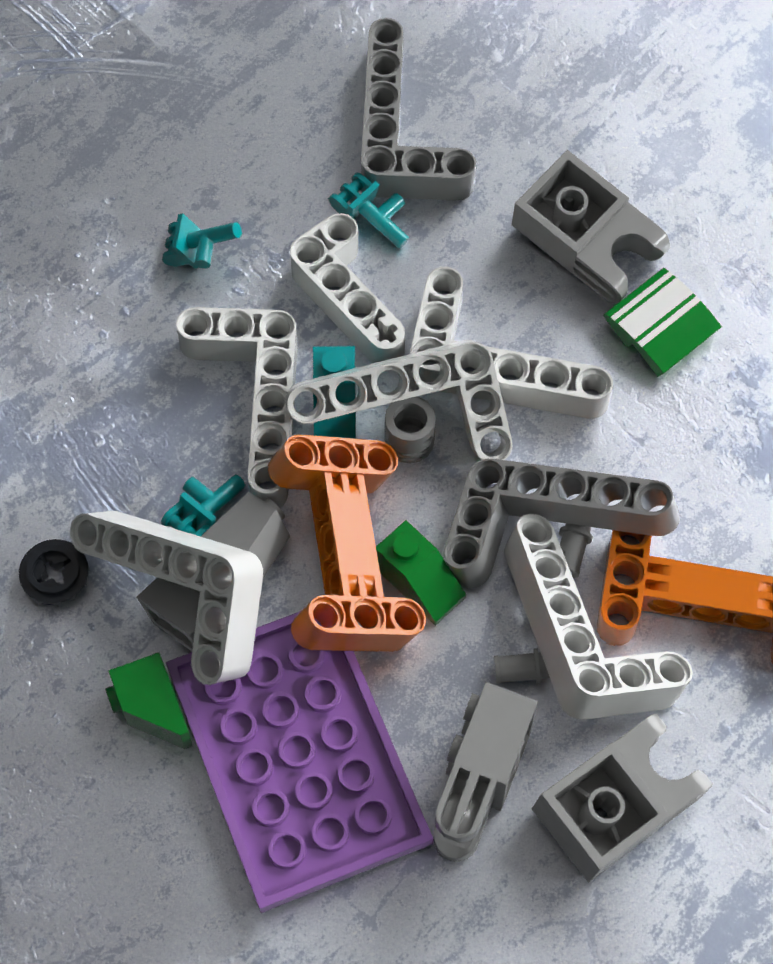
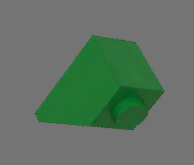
M407 520L376 546L380 574L405 598L417 602L424 610L425 616L435 626L466 598L465 591L437 548Z
M160 652L108 670L113 685L105 688L113 713L123 711L127 725L180 748L186 749L193 746Z

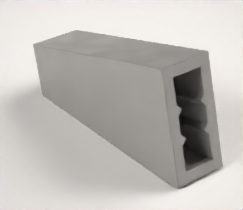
M248 492L201 537L255 554L262 564L264 578L290 538V534L282 521L285 515L280 507L270 499L263 501ZM157 577L137 596V599L153 624L192 651L200 591Z

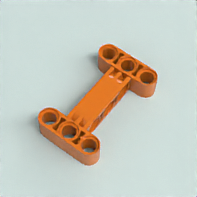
M293 435L286 440L268 464L270 478L275 484L286 489L309 490L325 595L314 598L291 623L293 638L305 649L394 652L399 651L409 643L426 625L424 610L417 602L408 598L384 597L367 494L376 491L398 466L396 452L385 442L367 439ZM315 619L318 620L322 626L318 625Z
M612 530L597 618V632L606 643L613 646H621L628 643L635 634L641 611L773 633V576L650 556L651 535ZM620 537H635L639 544H626ZM619 574L627 575L633 579L634 583L630 585L621 584L614 576ZM620 614L629 623L617 625L611 622L608 616ZM772 636V646H771V662H772V664H773V636Z

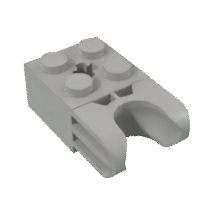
M566 150L514 205L512 226L610 303L620 302L628 291V278L612 259L615 253L630 251L642 256L646 260L654 261L660 259L670 247L668 235L662 228L628 202L629 197L569 150Z
M485 682L480 696L476 694L471 695L463 717L465 723L461 734L465 736L462 737L456 734L447 757L449 763L445 773L449 778L435 815L434 847L438 854L447 860L459 862L470 858L478 846L491 809L502 810L532 731L538 704L537 700Z
M652 714L622 737L607 745L539 796L531 808L588 883L695 803L713 785L708 776L700 770L694 771L689 776L679 780H668L654 771L650 764L649 751L666 731V724L657 714ZM601 808L606 812L607 816L602 818L595 812Z

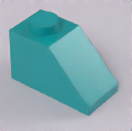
M355 346L313 347V379L356 368ZM353 381L341 382L335 391L336 399L342 403L353 401L356 398V383ZM313 393V410H314V408H315L316 405H317V397H316V395ZM356 412L314 422V436L356 439Z

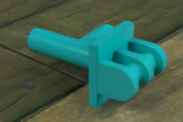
M356 172L351 177L352 182L350 184L344 183L340 187L341 192L338 195L334 193L328 198L330 205L338 213L347 214L354 218V220L361 214L398 249L402 248L410 237L390 220L405 205L404 199L399 194L394 193L377 208L373 202L380 184L376 181L372 184L361 173Z
M183 213L178 214L177 221L169 224L168 233L171 237L166 239L165 247L168 251L163 253L162 262L172 267L190 264L194 269H207L211 265L214 244L240 238L242 235L241 226L239 223L233 222L201 230Z
M235 474L216 491L212 492L192 476L185 482L183 486L184 492L180 495L179 502L164 514L161 524L201 537L215 524L216 517L214 514L246 487V484L239 475Z

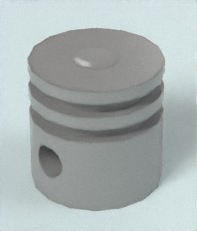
M416 396L392 402L386 410L384 442L394 449L400 462H420L428 457L433 450L436 416L434 409L428 401Z

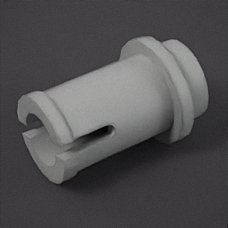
M566 523L559 530V535L562 537L560 546L570 572H572V577L578 578L586 545L592 542L593 536L590 533L591 527Z
M538 648L533 649L534 653L494 656L497 684L535 679L537 684H540L541 679L550 678Z

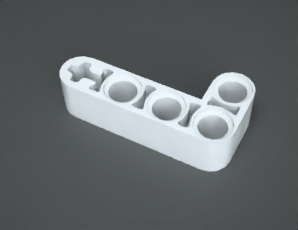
M343 213L333 214L298 237L290 248L293 279L372 364L404 356L405 330L402 323L347 267L358 254V226L354 218ZM337 238H344V239H346V240H344V241H336L335 239H337ZM305 260H314L315 262H313V263H304L303 261H305ZM333 286L341 287L338 290H329L327 288ZM357 313H363L368 316L358 318L354 317L353 315Z

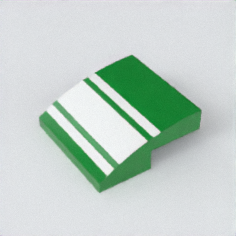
M662 268L603 314V317L624 345L629 347L633 344L657 377L668 371L722 327L700 299L665 268Z

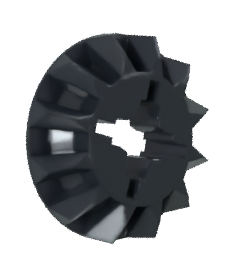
M52 539L38 543L24 555L19 567V580L25 594L33 598L39 605L47 603L58 607L61 602L69 599L75 600L77 593L83 587H87L88 571L90 570L84 553L78 551L71 542ZM45 562L57 570L64 567L61 571L64 583L60 584V582H56L53 578L45 581L48 577Z

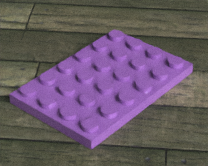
M300 612L256 628L251 666L248 673L241 678L213 685L201 683L195 677L191 667L192 652L166 662L168 672L260 913L430 846L434 841L354 651L310 650L300 646L293 638L291 632V623ZM315 619V621L317 622V624L320 625V626H322V625L320 624V622Z

